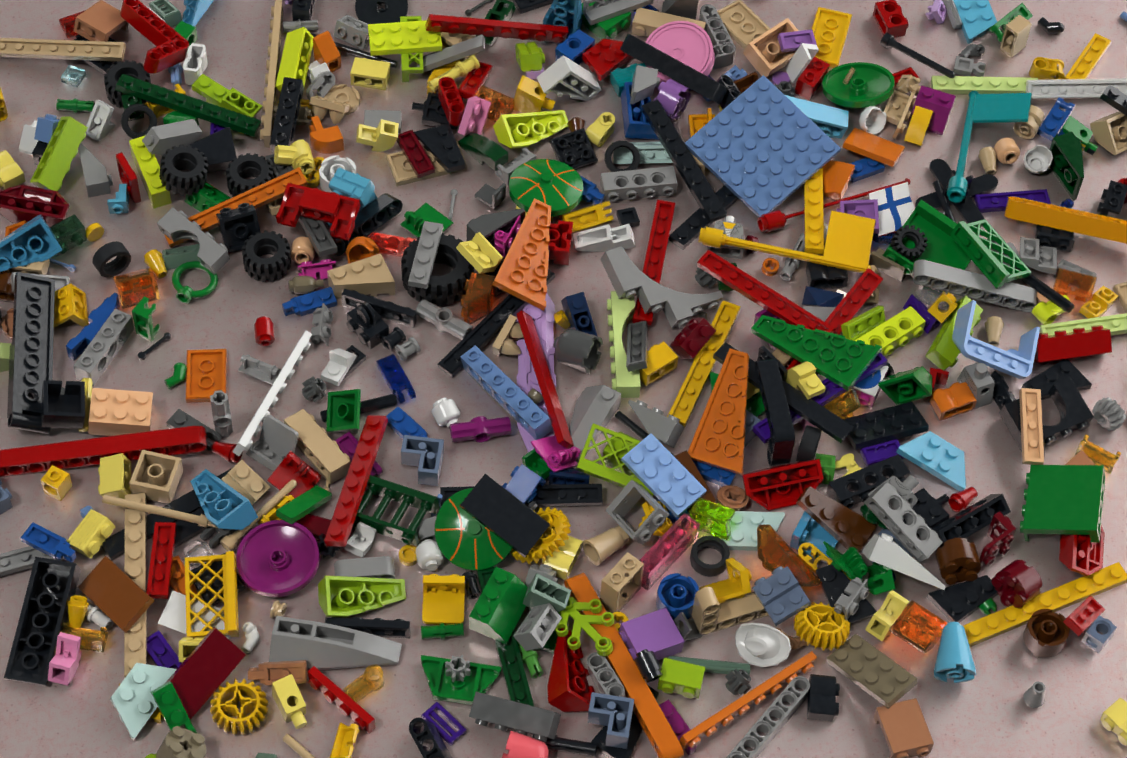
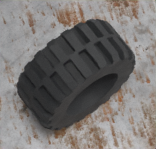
M444 233L441 235L434 263L449 265L454 270L442 276L431 275L427 289L408 286L420 237L417 238V241L413 240L409 247L404 250L401 259L402 281L408 294L412 298L416 297L418 302L427 300L432 304H437V306L453 304V301H459L463 298V295H467L473 285L474 267L456 249L458 244L463 241L459 238L455 239V236L450 234L446 236Z

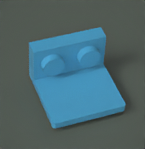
M804 512L792 534L790 547L798 550L801 544L811 543L830 558L826 554L827 549L823 542L825 541L835 548L838 541L809 514ZM803 549L804 554L811 556L810 549H808L807 551Z

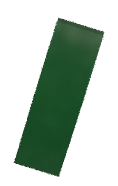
M496 0L493 8L489 9L485 19L510 21L516 10L515 4L508 0ZM484 36L485 44L492 46L498 39V37Z
M470 132L458 141L459 146L481 165L486 163L494 171L498 169L496 167L498 164L503 166L508 162V151L485 136Z

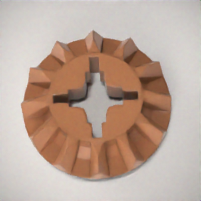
M733 485L721 487L716 496L718 503L722 504L723 508H730V511L733 509L740 511L741 508H746L749 501L745 491Z

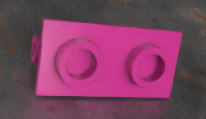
M324 259L320 263L314 264L311 261L302 262L301 265H298V272L302 271V273H298V275L311 276L317 280L316 273H320V279H328L327 271L336 267V261Z

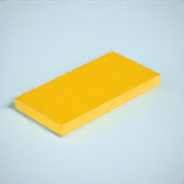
M818 7L812 26L819 49L815 57L830 64V68H835L839 65L852 14Z

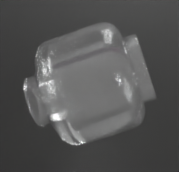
M196 540L184 548L183 554L185 557L182 558V561L185 564V558L211 556L214 553L206 541ZM190 563V567L193 569L201 565L200 563Z

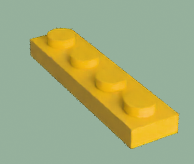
M1095 33L1065 76V79H1087L1109 47L1111 40Z

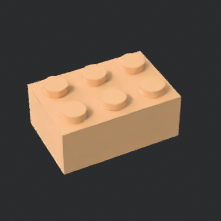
M787 18L751 41L743 54L761 76L764 75L766 78H769L787 66L796 52H781L777 38L778 34L798 31V29Z
M92 388L88 434L116 436L150 431L153 392Z

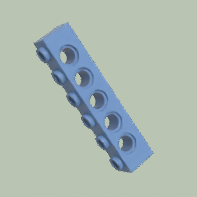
M476 345L460 356L464 370L535 440L543 438L553 430L550 417Z

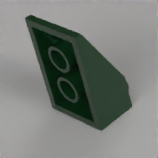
M1069 132L1053 138L1049 149L1053 155L1050 168L1074 201L1077 199L1084 179L1081 142L1073 132Z

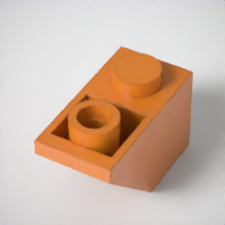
M327 30L314 37V61L317 60L320 64L325 62L331 73L341 68V55L330 32Z

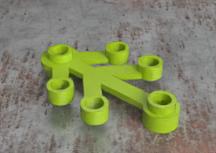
M569 597L568 606L564 610L559 611L562 619L555 628L556 634L560 637L568 634L567 624L569 616H571L574 624L572 635L567 640L569 648L571 650L580 648V635L583 629L595 642L596 651L600 656L610 655L613 651L611 640L602 637L590 624L612 626L615 622L613 614L605 612L602 616L581 615L578 611L599 613L602 610L601 601L599 599H592L589 603L576 602L573 597Z

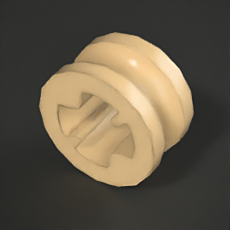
M276 600L272 605L270 618H275L276 616L284 617L287 603L283 602L280 604V601Z

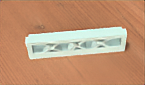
M660 141L630 142L639 151V164L673 163ZM619 147L613 151V164L632 163L633 155L628 148Z

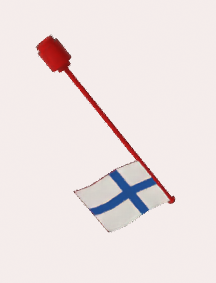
M906 178L902 182L823 204V208L840 204V201H849L867 195L869 200L878 199V238L890 235L903 226L915 210L908 187L911 181ZM780 210L761 215L762 217L757 219V224L761 232L775 231L784 228L786 219L802 215L804 210L786 216Z

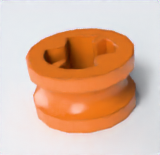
M767 258L763 261L762 272L765 275L774 276L778 273L779 262L776 259Z

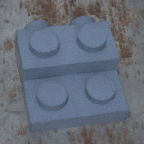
M788 566L776 568L772 572V576L767 579L765 577L758 579L754 583L755 586L752 587L756 597L775 626L811 605V601Z

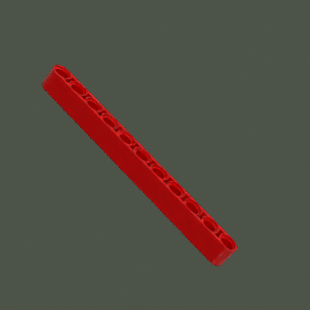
M188 426L0 450V477L45 472L52 465L59 469L100 465V458L121 453L130 461L138 460L142 450L169 456L202 452L207 448L206 429L203 426Z

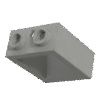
M632 479L606 509V512L634 541L642 545L651 538L652 534L669 516V513L642 485ZM643 496L654 508V511L636 531L624 516Z

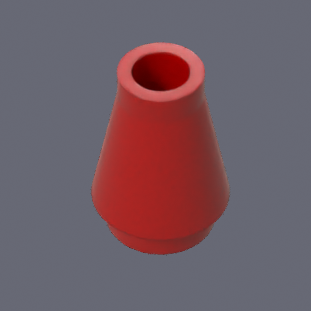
M215 441L211 448L213 453L229 463H238L243 454V451L240 456L233 453L237 444Z
M969 487L952 494L948 501L951 509L955 512L966 509L978 496L976 489Z

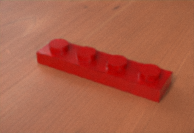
M155 522L146 592L152 599H168L177 528L176 523Z
M315 666L308 671V683L314 690L319 689L329 703H335L344 716L351 717L354 720V724H357L360 730L364 729L370 734L375 729V719Z

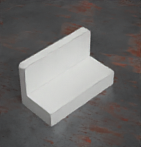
M802 43L785 67L792 83L797 82L800 75L818 52L817 45Z

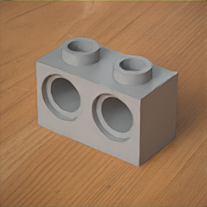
M550 603L534 606L514 634V638L525 651L543 648L562 617Z

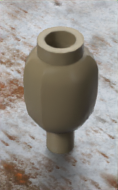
M296 276L292 280H288L289 292H294L295 294L313 292L317 287H324V280H315L311 276Z

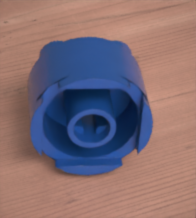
M679 573L664 577L657 591V610L667 608L673 621L681 612H684L687 619L691 618L695 594L699 590L694 579L689 576L688 578L681 576Z

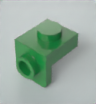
M535 448L522 457L524 466L544 480L549 477V473L552 470L540 458Z

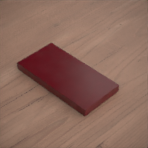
M215 627L211 629L166 682L170 681L173 684L190 720L246 656L244 652Z

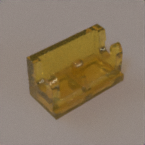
M1085 434L1075 455L1082 450L1095 465H1104L1105 472L1111 474L1120 459L1121 452L1118 451L1114 455L1089 442V436Z
M63 622L64 631L60 632L81 637L80 649L104 652L108 637L105 627H101L100 631L71 628L69 623Z

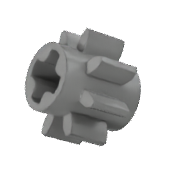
M452 655L451 661L445 662V668H447L445 675L451 676L452 682H455V680L464 682L465 675L470 676V661L465 662L463 655L460 657Z

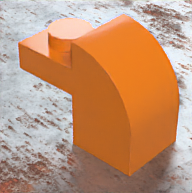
M311 117L312 125H309L312 148L323 154L343 151V137L338 125L323 129L319 117Z

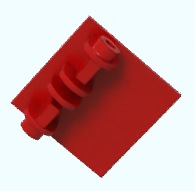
M290 450L267 481L280 491L290 480H295L297 486L286 495H292L295 499L313 488L321 479V475Z

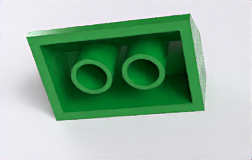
M495 567L469 615V629L507 645L527 607L523 604V600L528 587L515 574Z

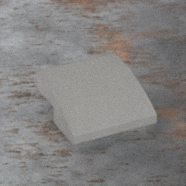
M1020 237V259L1023 263L1035 270L1056 275L1057 248L1039 246V239Z

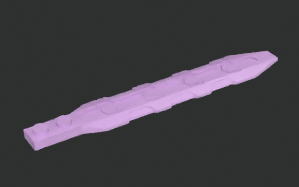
M546 293V308L544 311L529 303L522 310L533 319L554 386L556 387V374H554L555 348L553 347L555 305ZM524 337L518 338L517 345L521 354H518L517 386L526 395H528L532 388L542 394ZM543 399L537 406L549 416ZM517 422V428L527 452H530L534 449L530 442L535 439ZM552 430L551 432H549V433H548L546 436H544L543 438L549 437V436H553V435H554V430Z

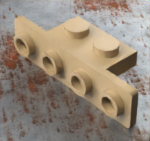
M919 83L915 84V91L911 92L909 96L894 90L887 101L883 112L887 115V122L897 125L892 137L896 139L898 133L902 135L906 124L903 122H907L911 111H908V109H912L916 99L913 97L919 93L921 88Z

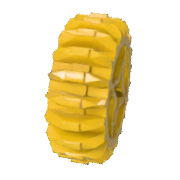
M812 602L810 606L795 615L794 630L796 631V636L801 637V641L807 642V646L813 645L815 649L819 647L823 651L825 648L832 651L833 648L839 649L846 642L850 634V622L845 619L843 613L838 614L835 612V607H831L829 604L824 605L822 602L819 604Z
M235 678L234 684H230L227 681L225 688L219 686V692H214V699L210 701V713L213 715V722H217L219 729L224 727L225 733H228L230 730H232L234 736L237 731H240L242 735L245 734V730L252 733L253 726L259 728V721H265V715L268 713L267 706L269 705L266 693L261 690L259 685L255 686L253 681L247 684L246 680L243 679L241 683H238V680ZM238 701H240V706H242V707H240V709H241V712H240V713H239V710H238V708H237V707H238Z

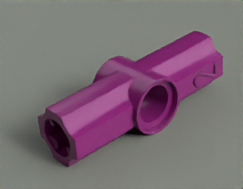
M478 416L470 422L450 424L452 442L474 439L475 442L482 443L488 441L491 437L511 434L509 417L487 419L486 417Z

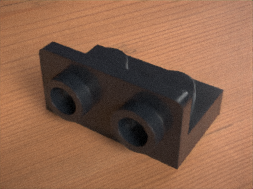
M1042 225L1036 226L1035 239H1039V246L1055 247L1060 251H1072L1075 242L1074 232Z

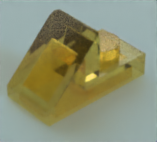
M850 388L849 391L844 392L823 407L841 419L854 417L853 411L861 407L856 390Z

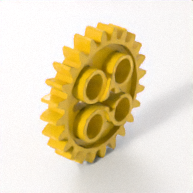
M542 507L536 514L547 521L550 526L525 558L514 549L511 550L510 553L517 561L520 560L521 563L527 561L528 564H531L534 560L537 564L541 558L543 561H546V556L553 557L552 552H559V546H565L563 540L569 539L567 534L571 533L569 529L571 525L561 510L558 511L556 508L551 510L550 507H547L545 511Z

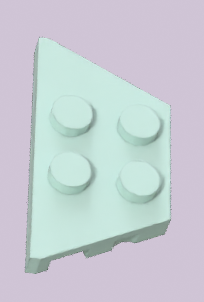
M707 510L706 517L708 520H711L717 536L725 541L729 550L767 551L781 522L784 520L785 512Z
M136 663L111 696L110 700L114 708L117 709L122 723L125 724L131 739H135L158 707L151 691L164 685L177 669Z

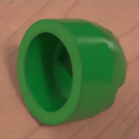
M992 598L978 607L986 616L991 614V609L994 612L997 611V605Z

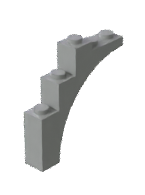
M623 246L605 251L600 259L619 299L625 297L629 299L637 295L645 314L649 312L657 313L663 310L671 328L677 326L679 328L685 327L693 316L700 314L705 309L713 310L717 308L720 301L724 298L721 291L708 294H690L662 286L638 269L627 255Z

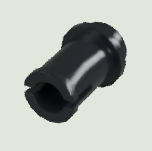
M472 571L463 573L462 576H465V588L468 598L475 599L477 596L479 597L481 592L476 582L477 575Z

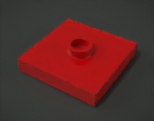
M123 153L116 154V161L120 180L123 184H127L128 192L135 204L141 202L137 176Z

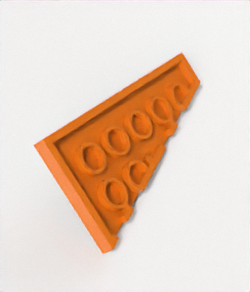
M534 198L492 285L544 311L546 308L551 206Z
M729 348L688 450L692 460L739 475H743L749 369V355L747 353Z

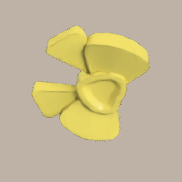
M852 453L842 456L840 461L837 460L835 462V470L846 467L847 473L843 476L863 469L854 461Z

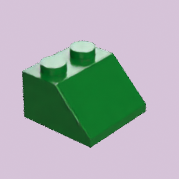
M923 366L888 376L880 381L878 386L896 405L932 396V375Z

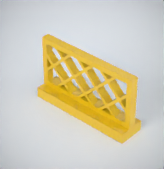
M226 551L223 555L185 558L187 637H205L210 632L207 629L211 630V625L218 618L224 622L225 629L219 630L224 636L230 635L231 638L239 637L237 564L234 551ZM214 561H222L223 567L217 573L209 567ZM190 563H200L203 568L195 575L190 571ZM206 570L214 575L207 584L199 578ZM217 578L223 583V587L218 592L210 587ZM196 580L204 586L197 594L190 590V586ZM207 589L214 594V597L208 603L200 598ZM217 598L224 602V606L219 612L210 607ZM196 600L204 605L197 614L191 610V605ZM207 609L215 614L208 623L200 618ZM197 620L205 625L200 632H192L191 626Z

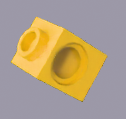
M943 291L928 307L927 311L942 324L958 305L956 303L957 298L950 292L946 294ZM945 301L949 304V308L941 310L938 304Z
M53 465L40 480L44 493L59 501H62L72 487L69 473Z

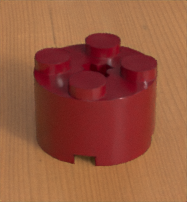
M1024 560L1013 561L992 578V584L998 591L1000 601L1006 607L1013 605L1015 608H1020L1040 594L1039 591L1042 587L1040 575L1033 566L1029 568L1025 565L1026 561Z

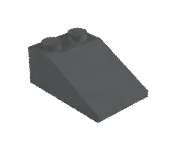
M517 209L485 214L472 219L467 224V241H471L475 234L480 232L494 247L495 233L502 230L509 234L519 215L521 216L522 224L525 218V210Z

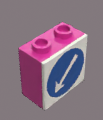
M883 366L840 396L872 408L881 390L878 383L886 378L889 367Z

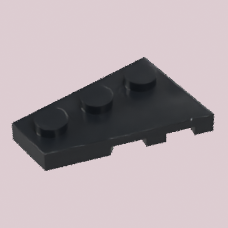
M1063 359L1024 383L1022 388L1041 389V400L1051 398L1048 391L1053 384L1071 377L1077 389H1090L1092 384L1068 359Z
M985 575L974 581H966L946 587L945 590L940 589L930 592L927 598L950 622L960 623L978 610V607L985 601L997 596L998 591L993 586L992 580Z

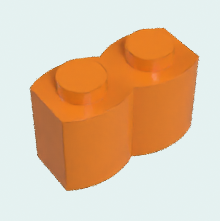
M956 382L949 388H939L933 391L929 402L939 420H945L974 409L977 400L966 382Z

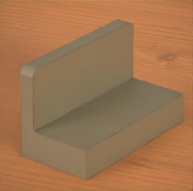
M878 248L876 252L872 251L869 265H875L881 272L902 282L907 275L905 274V267L882 256L885 250Z

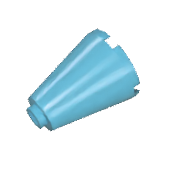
M949 622L943 627L934 667V677L943 682H947V678L954 679V683L973 680L974 675L976 676V668L965 628L959 622Z

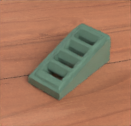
M155 0L149 3L150 8L164 19L170 27L178 25L182 21L180 11L168 0Z

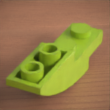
M204 74L192 84V90L205 97L208 103L253 118L262 109V105L234 88L228 90Z

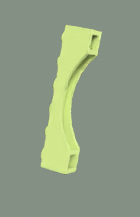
M611 291L610 299H607V310L611 311V315H608V326L612 327V330H609V342L613 343V346H610V358L614 359V362H611V374L615 375V378H612V389L621 393V398H639L641 387L639 370L628 372L626 367L627 355L622 343L623 332L633 319L635 300L634 297L619 299L616 291Z

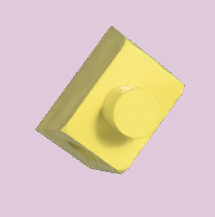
M290 674L272 682V696L285 722L292 721L296 729L307 725L304 717L306 714V704L293 675Z

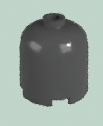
M568 329L561 333L559 337H556L553 347L555 348V356L558 362L590 374V368L595 369L599 362L601 352L598 349L599 344L603 345V341L598 336L575 329Z

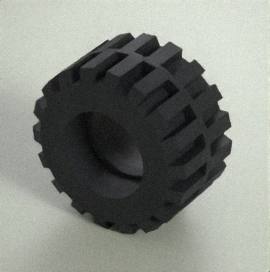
M125 60V62L119 61L116 65H111V69H107L106 74H104L107 98L113 105L116 104V107L124 108L121 96L126 95L115 90L122 74L151 83L150 74L144 70L143 64H137L133 60L132 62H129V60Z
M179 145V147L173 146L172 150L167 149L166 153L162 155L159 175L162 185L166 186V190H172L173 194L180 193V196H184V194L189 196L192 195V192L198 193L199 189H203L207 181L208 160L207 157H204L205 154L199 152V149L196 147L193 149L190 145L187 147L184 145ZM183 168V169H188V170H190V171H189V172H182V171H179V170H177V169Z
M246 153L245 156L239 155V158L232 159V163L229 162L228 168H226L227 186L232 197L274 179L270 161L265 160L264 156L259 157L255 153L254 155H250V153ZM255 177V179L247 180L245 178Z
M265 230L263 233L256 232V235H250L249 240H245L242 246L244 269L250 277L254 276V280L258 281L261 279L262 282H266V280L273 282L276 278L278 280L281 279V275L285 276L287 270H290V245L288 240L283 238L282 234H276L275 231L270 233L268 230ZM266 254L274 255V256H272V257H270V258H261V257H260V256L266 255Z

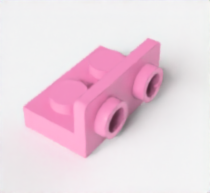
M477 96L468 98L458 133L466 135L472 132L482 135L491 102Z

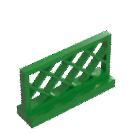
M986 219L968 224L965 221H960L950 234L996 289L1001 288L1006 282L1028 277L1032 273Z

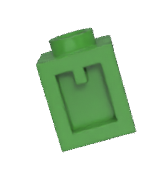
M816 453L815 459H820L824 478L820 484H829L834 478L836 456Z

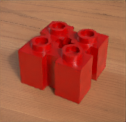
M558 220V224L550 223L548 250L549 260H554L553 264L569 265L573 222Z

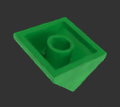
M360 389L328 392L326 432L358 433L360 423Z

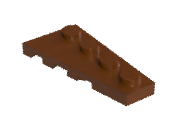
M810 486L805 488L796 502L847 550L850 547H855L860 553L877 524L868 522L860 514Z

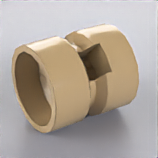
M1031 105L1028 122H1015L1014 132L1023 139L1034 138L1045 118L1044 112L1037 106Z

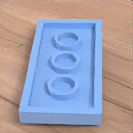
M652 433L621 459L676 518L707 491Z

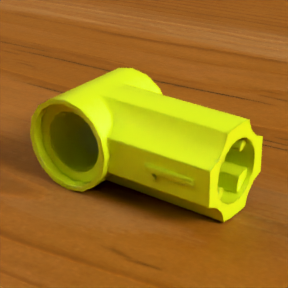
M1062 295L1070 301V299L1066 295ZM1042 301L1033 308L1031 313L1045 325L1053 323L1057 316L1066 311L1051 301L1047 303Z

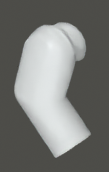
M246 622L242 629L247 640L241 647V650L246 654H250L258 643L260 636L257 627L251 622Z

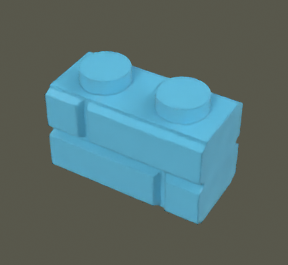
M342 168L337 169L329 183V188L332 192L359 199L360 204L364 206L375 190V186L370 179Z

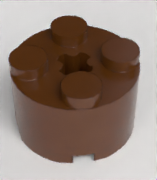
M954 538L944 542L945 546L941 549L939 547L936 549L935 556L940 575L946 584L952 585L956 582L974 581L978 578L977 574L981 570V563L973 541L970 543L966 538Z
M1040 609L1034 612L1023 633L1026 647L1037 658H1048L1059 654L1063 650L1069 636L1070 628L1063 623L1066 618L1060 613L1058 615L1052 612L1053 610Z

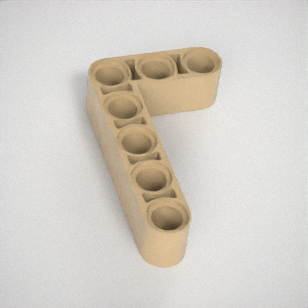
M704 587L696 592L692 610L693 620L699 633L702 635L769 616L754 592L745 594L742 598L728 599L724 603L719 604L712 587Z

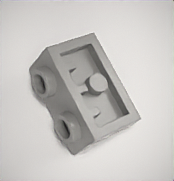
M346 15L337 20L334 37L364 49L367 39H369L368 24L350 15Z

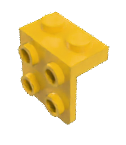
M733 557L725 560L729 579L699 588L700 590L704 587H712L719 604L724 603L727 599L742 598L745 594L751 593V573L749 569L745 568Z
M437 574L423 575L422 622L424 624L444 623V625L464 623L465 576L457 574L449 576H439Z

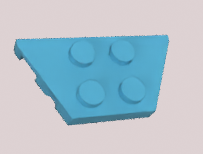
M953 0L961 18V28L968 44L972 43L973 39L977 36L985 35L989 28L997 23L988 0Z
M929 431L899 446L896 453L956 490L963 491L966 488L964 451L933 432Z

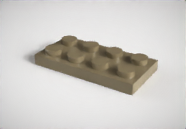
M857 634L853 635L844 645H841L839 649H836L827 657V663L887 708H890L918 684L915 676Z

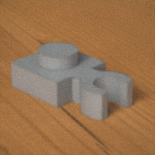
M956 56L953 72L963 76H971V73H973L977 77H983L986 64L982 62L976 64L973 63L974 59Z

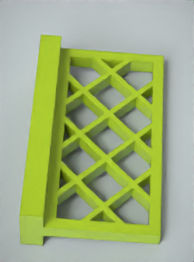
M593 423L575 470L622 488L632 479L642 485L653 496V493L639 479L634 477L636 476L635 474H625L622 468L625 464H620L616 453L625 449L629 452V447L637 445L641 441ZM594 430L603 432L606 440L596 444L592 437ZM614 438L622 439L625 447L614 451L610 440ZM607 442L612 453L602 457L597 446ZM595 448L599 459L594 461L584 459L586 452ZM613 455L618 466L608 468L603 459Z

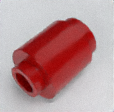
M269 317L257 318L254 324L255 341L261 346H269L275 341L274 324Z

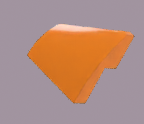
M830 160L823 166L824 197L836 201L843 199L848 189V182L855 170V165Z

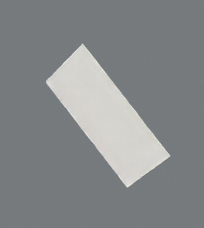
M172 591L158 624L187 635L186 595ZM196 600L191 605V610L197 614L204 605ZM213 605L210 606L216 612H219L221 610L220 608L215 607ZM207 609L200 618L208 623L215 614ZM220 618L211 625L212 628L215 627L218 630L225 629L224 622ZM197 620L191 626L192 632H200L205 625Z

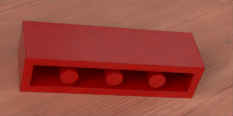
M1103 325L1091 326V330L1074 328L1073 332L1066 333V330L1055 331V335L1039 333L1034 361L1045 362L1111 353L1110 329L1103 328Z

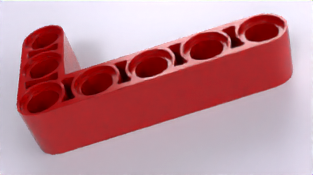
M123 0L120 16L156 46L147 51L143 66L146 72L155 74L185 60L189 42L139 0Z

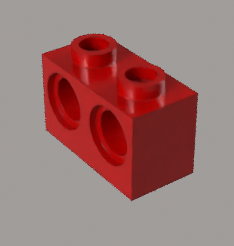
M896 0L875 3L873 16L883 36L885 33L893 35L894 38L905 36L909 24L907 18L902 14L901 6L897 4Z
M814 56L798 78L795 93L810 101L822 84L824 76L828 73L830 64Z

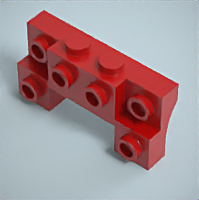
M288 183L281 206L276 215L277 224L295 228L300 216L332 223L330 228L331 237L349 241L355 227L354 221L361 206L360 200L342 196L335 192L330 193L321 191L318 188Z

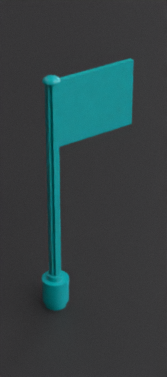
M977 91L969 93L970 99L956 175L950 178L947 189V196L950 201L958 203L966 196L968 182L964 178V171L973 123L1028 122L1032 93L979 94Z

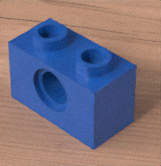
M578 29L575 33L570 34L563 43L557 45L555 61L564 55L579 65L583 62V53L595 45V39Z

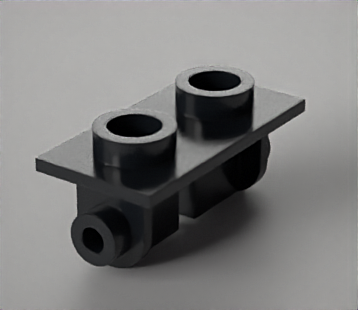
M995 370L991 374L995 383L993 399L1001 410L1004 405L1017 399H1015L1012 392H1008L1009 387L1004 377Z

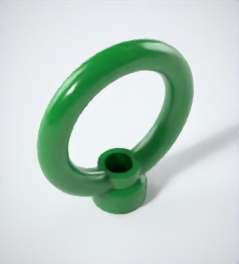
M190 261L181 264L172 275V284L177 291L176 298L180 302L188 304L192 298H202L211 294L218 284L217 273L215 275L200 264V261ZM201 269L209 274L210 284L202 290L193 291L191 287H183L181 285L180 276L186 270Z

